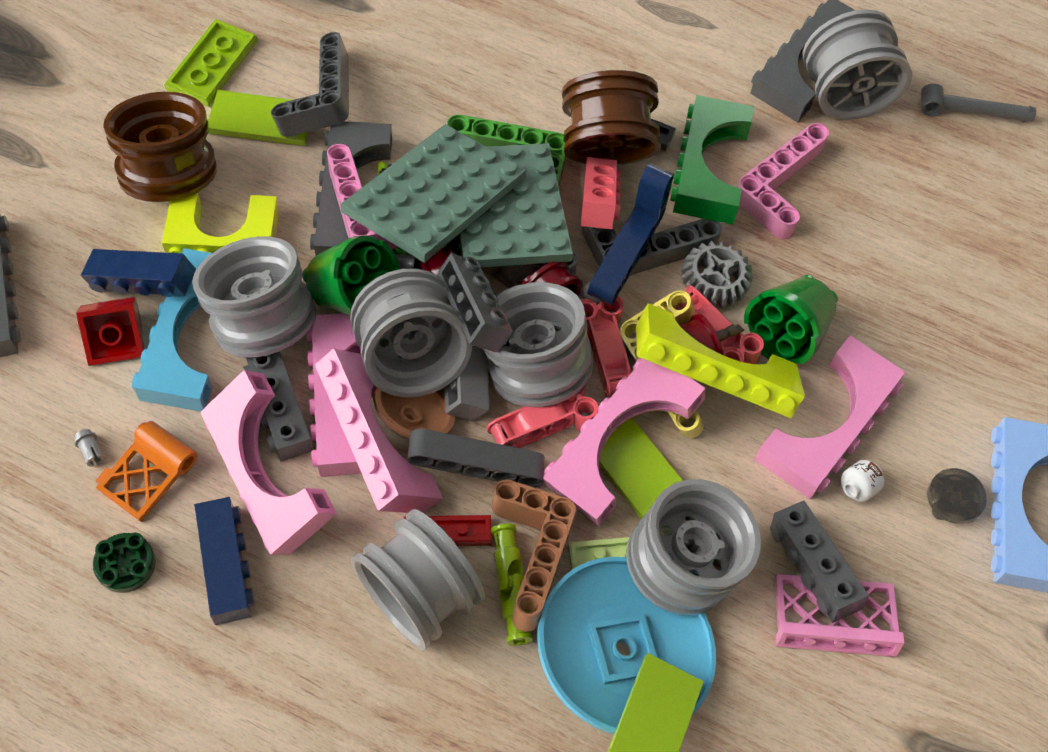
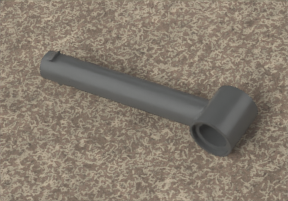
M935 83L925 85L921 90V111L926 116H937L944 109L1023 120V122H1033L1036 116V107L1030 105L1022 106L944 94L943 87Z

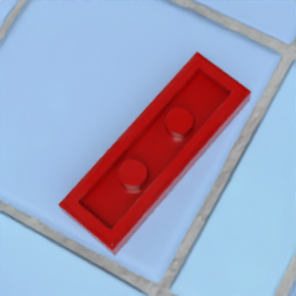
M491 515L428 516L442 528L456 546H492Z

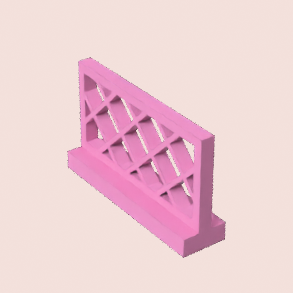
M776 574L775 591L778 623L776 647L896 657L905 642L903 632H899L894 584L859 581L868 595L873 592L886 593L887 602L881 607L869 596L866 603L876 612L869 619L860 611L853 613L852 615L862 625L859 628H851L842 619L829 625H820L813 618L820 611L817 605V598L811 592V589L808 590L804 586L801 576ZM783 584L794 585L801 593L792 599L783 591ZM804 596L817 606L809 614L797 603ZM792 608L803 619L799 623L786 622L785 612ZM880 615L890 624V631L880 630L872 622Z

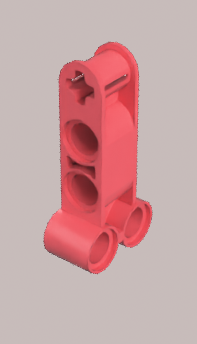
M690 285L685 288V292L690 295L695 307V314L699 313L707 318L716 332L732 325L695 287ZM680 303L676 306L675 310H682L687 304ZM739 333L721 341L724 356L740 362L756 364L763 350L764 341L756 333H746L744 335Z
M619 296L613 305L603 301L596 305L593 300L581 299L585 314L589 316L586 317L587 335L606 398H610L616 392V386L619 381L625 376L628 378L632 373L618 327L624 309V302ZM606 310H613L614 313H610Z
M585 385L577 394L560 403L544 407L525 406L496 418L487 425L486 430L489 434L493 435L497 444L506 446L508 444L511 447L522 448L569 428L573 424L580 431L585 421L589 418L593 419L598 413V404L594 399L585 397ZM586 412L590 414V416H582L580 414Z

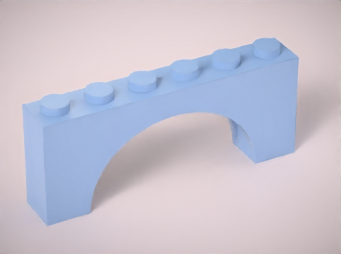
M1004 417L998 426L993 428L991 433V442L994 443V452L991 458V466L994 468V477L991 482V492L994 493V503L991 508V518L994 519V529L991 534V544L994 545L991 571L994 572V583L1048 593V545L1032 529L1022 502L1023 483L1027 473L1036 467L1048 465V425Z

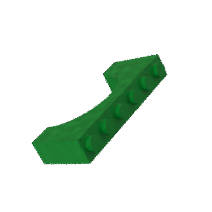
M696 95L694 104H689L683 134L688 136L683 135L680 150L685 152L679 153L677 167H681V169H676L673 184H678V186H673L670 201L675 202L673 213L734 225L742 189L718 179L707 168L702 153L711 145L721 141H747L752 124L754 106Z

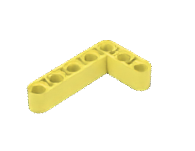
M682 290L672 292L653 304L656 307L673 313L676 322L681 324L690 321L691 317L695 314V307L690 295ZM680 303H686V304H687L684 309H682V310H675V308H676V306H677L678 304H680ZM643 311L624 322L620 328L621 337L636 361L640 358L637 357V338L629 339V337L636 331V325ZM697 410L690 417L696 419L691 427H683V423L687 418L668 411L683 436L695 438L702 433L704 423Z

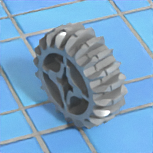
M711 240L708 246L701 243L698 249L693 248L690 255L686 256L681 270L683 275L682 283L686 284L685 288L690 285L695 287L713 306L719 303L723 309L726 303L733 306L736 300L741 301L749 291L753 279V274H751L752 265L748 264V257H741V250H733L732 244L725 247L722 241L715 245ZM703 265L705 269L703 273L699 274L697 269ZM735 275L736 282L731 284L729 281L730 276Z

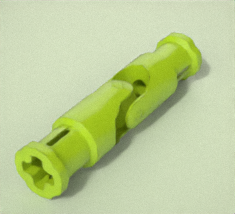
M512 523L498 524L491 528L492 536H495L496 543L494 557L500 589L502 616L507 623L508 630L506 642L509 646L525 645L533 641L532 634L529 631L517 629L512 621L516 598L524 579L521 551L516 545L515 538L517 528Z

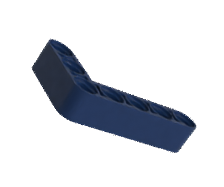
M650 163L647 164L640 178L634 209L595 273L587 291L588 295L609 305L614 304L664 216L674 177L673 173Z

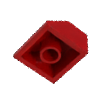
M136 297L80 305L76 316L88 366L141 357L144 350V341Z

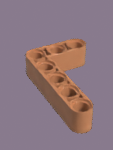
M501 480L494 488L491 508L495 515L541 530L517 595L512 617L513 624L517 629L528 632L533 631L538 626L573 525L576 506L568 498L515 481ZM523 610H529L532 613H526Z

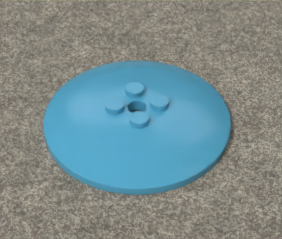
M626 557L599 558L579 565L568 572L555 585L546 599L537 632L540 661L549 684L556 695L580 719L597 729L615 734L640 666L647 653L704 681L692 715L703 704L711 689L716 669L715 640L706 614L679 615L667 612L654 605L634 584L628 570ZM619 642L626 644L630 649V655H621L616 648V644Z

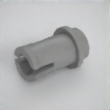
M83 429L75 434L74 444L77 448H80L87 466L94 467L93 459L96 465H99L104 461L105 457L96 442V433L90 429Z

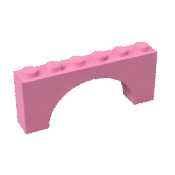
M343 313L316 315L312 327L307 332V341L312 343V350L307 351L309 367L313 366V374L308 375L309 390L314 391L315 398L309 399L310 414L315 416L316 424L310 425L311 440L316 441L317 449L311 451L313 467H318L320 477L360 474L362 472L315 364L334 348L357 354L361 353V349L356 343L349 315Z
M851 335L836 352L829 365L841 377L849 393L850 411L847 421L837 430L815 438L794 437L775 428L760 447L754 459L809 499L812 498L816 491L822 494L831 481L827 478L832 471L835 474L838 473L846 462L842 458L846 452L850 454L854 452L861 442L857 437L861 432L866 435L876 422L872 419L875 414L881 416L890 404L886 399L889 395L895 397L904 385L900 380L904 376L905 371Z
M335 348L332 349L315 366L378 511L408 513L412 509H417L423 513L427 512L443 499L433 475L425 473L407 462L393 448L383 434L371 404V395L375 393L377 387L367 375L362 355Z
M639 358L633 367L634 371L628 378L625 376L619 381L616 386V392L612 397H607L602 401L598 408L599 412L595 417L585 421L580 429L581 433L575 440H570L564 446L562 456L556 462L552 461L544 471L545 476L543 477L546 487L555 494L570 499L575 504L577 511L600 527L617 506L615 496L605 487L599 472L600 458L607 440L622 423L644 412L669 411L689 419L705 400V388L692 378Z
M244 370L201 411V415L206 423V428L217 445L218 452L222 455L227 465L230 476L240 492L241 499L245 502L251 514V519L263 539L265 548L269 551L270 555H290L337 513L324 489L304 488L299 493L288 496L277 489L266 475L259 455L258 434L264 411L275 397V394L264 373Z

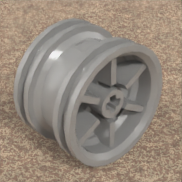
M855 10L827 21L810 36L803 49V61L810 78L816 82L815 94L819 100L820 107L826 115L835 119H860L884 110L904 94L912 80L911 67L905 53L898 47V37L890 18L876 10Z
M270 236L241 239L213 252L195 271L192 281L195 294L202 308L210 314L211 330L215 335L216 342L225 352L238 357L254 358L267 356L293 345L312 327L316 318V307L306 284L301 281L303 271L296 251L290 243Z
M400 269L377 277L363 288L351 308V327L356 343L361 349L367 375L376 387L393 396L420 397L446 387L461 374L471 356L472 345L469 344L462 329L463 322L458 317V312L451 306L447 297L449 292L444 287L443 280L429 271Z
M546 282L518 285L497 295L498 303L506 314L513 330L509 340L498 353L483 349L488 357V370L497 393L516 405L526 407L554 405L578 393L587 384L593 372L594 364L590 341L586 336L588 327L585 311L579 297L568 288Z
M688 479L676 482L660 494L649 508V511L633 529L627 542L626 550L629 573L640 592L654 605L667 612L679 615H698L710 611L720 604L731 590L740 584L755 567L761 549L759 527L748 506L730 489L703 479ZM713 566H720L721 570L718 571Z
M412 509L406 514V519L400 518L395 522L394 530L396 536L381 548L368 543L363 548L364 555L361 553L354 554L351 557V564L360 582L380 610L411 644L424 651L430 646V639L436 641L442 636L440 623L455 610L467 615L473 610V604L479 605L485 600V592L471 564L452 539L430 517L417 509Z

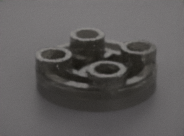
M949 468L940 471L931 480L927 489V497L932 508V514L938 520H946L954 524L971 523L978 518L986 507L987 495L984 486L977 477L963 469Z

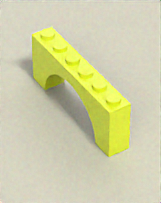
M649 303L636 325L637 357L789 418L793 417L805 397L796 363L774 354L771 355L766 364L760 365L728 358L692 338L679 326L673 313Z

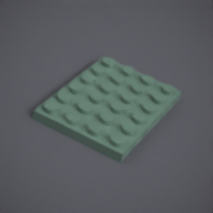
M445 124L342 202L341 212L425 263L524 180L527 169Z
M549 143L486 146L527 169L526 178L459 233L462 257L476 259L481 264V267L572 261L573 252Z

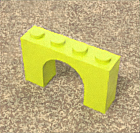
M198 193L183 199L170 201L162 239L165 253H182L185 248L213 253L223 246L245 238L257 236L276 238L280 213L277 196L250 195L247 219L244 225L237 232L224 237L209 236L199 230L202 204Z

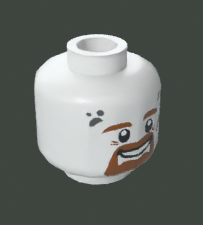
M860 460L843 472L841 476L842 488L851 499L865 502L882 490L884 486L883 472L877 464L868 460Z

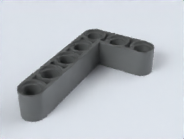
M330 32L320 39L319 93L286 101L272 108L271 115L282 136L288 137L337 125L348 118L349 55L340 33Z
M700 219L654 233L631 275L685 259L687 255H690L693 248L698 249L701 243L708 246V243L712 240L717 245L722 231L721 223ZM582 226V234L598 267H600L618 235L614 227L612 229Z

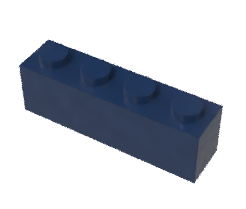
M93 249L80 276L89 284L92 290L100 293L110 291L120 294L139 293L144 296L155 294L172 297L186 295L196 268L183 253Z
M230 497L194 504L210 617L215 625L251 618L250 607L255 606V599L252 588L247 589L246 579L251 578L248 560L243 561L241 551L246 550L244 534L238 533L237 524L242 523L239 506L234 507Z

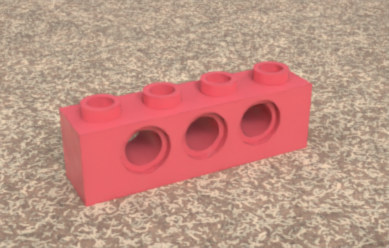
M587 157L581 226L612 229L613 221L619 220L621 170H617V160Z

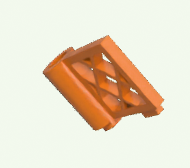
M154 421L141 423L134 432L135 439L130 448L112 469L106 467L95 480L99 483L95 487L98 491L140 522L144 520L179 476L186 474L193 467L198 457L196 451ZM138 453L144 459V468L129 471V462ZM163 471L168 475L161 485L151 486L150 473ZM144 474L145 488L130 490V477ZM124 478L125 491L112 493L107 489L114 479ZM146 493V503L137 512L131 507V496Z

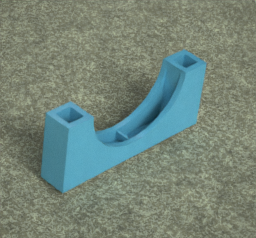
M185 248L182 251L196 270L212 254ZM192 281L185 296L166 297L164 303L162 302L159 305L158 321L156 326L153 325L150 330V343L148 348L142 352L141 368L139 373H135L132 381V388L135 390L139 401L195 411H202L207 406L212 391L208 375L193 370L178 355L180 332L190 315L201 306L195 294Z

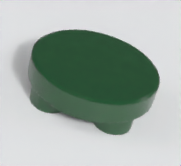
M140 533L116 534L107 540L100 541L95 547L96 553L93 558L94 574L101 585L110 591L118 593L134 591L143 586L154 572L156 565L154 550Z

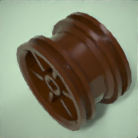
M626 70L597 71L568 81L562 88V109L566 115L571 117L572 125L563 134L565 156L570 160L586 164L587 157L617 160V164H629L648 159L657 154L661 148L660 128L655 122L651 121L650 113L659 104L657 82L646 74Z
M163 91L142 94L116 105L108 112L104 119L103 128L108 145L117 155L114 163L120 188L127 195L146 202L175 201L198 193L213 181L217 173L215 153L211 143L206 140L209 133L206 110L203 104L196 98L178 92Z

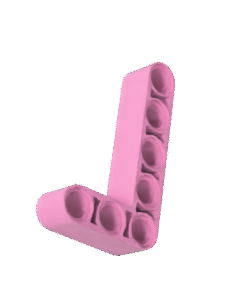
M813 123L740 179L738 188H741L742 191L739 205L779 239L792 237L800 215L791 204L774 190L821 154L829 136V130L823 124Z
M335 144L328 148L327 158L330 177L341 211V203L361 189L362 186L349 147L344 144ZM341 212L348 238L367 235L379 241L384 240L391 249L399 248Z

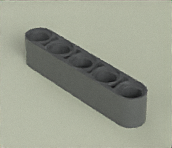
M415 429L410 432L407 461L412 465L497 482L511 480L534 488L540 487L544 483L545 456L542 453L428 429Z

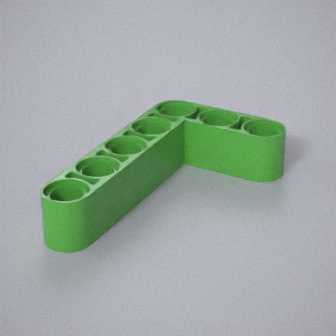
M456 114L448 119V126L488 147L549 143L558 187H560L566 160L563 134Z

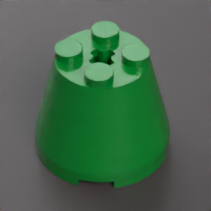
M361 235L351 237L316 255L310 261L308 267L303 270L302 278L306 282L307 290L310 291L312 299L317 305L325 306L351 316V308L363 288L375 278L388 272L400 270L395 253L384 240L379 241L374 237Z
M804 275L801 278L758 294L746 307L744 324H748L750 333H756L763 339L764 347L761 354L764 357L770 359L771 355L774 354L802 365L818 351L836 313L838 296L813 276Z

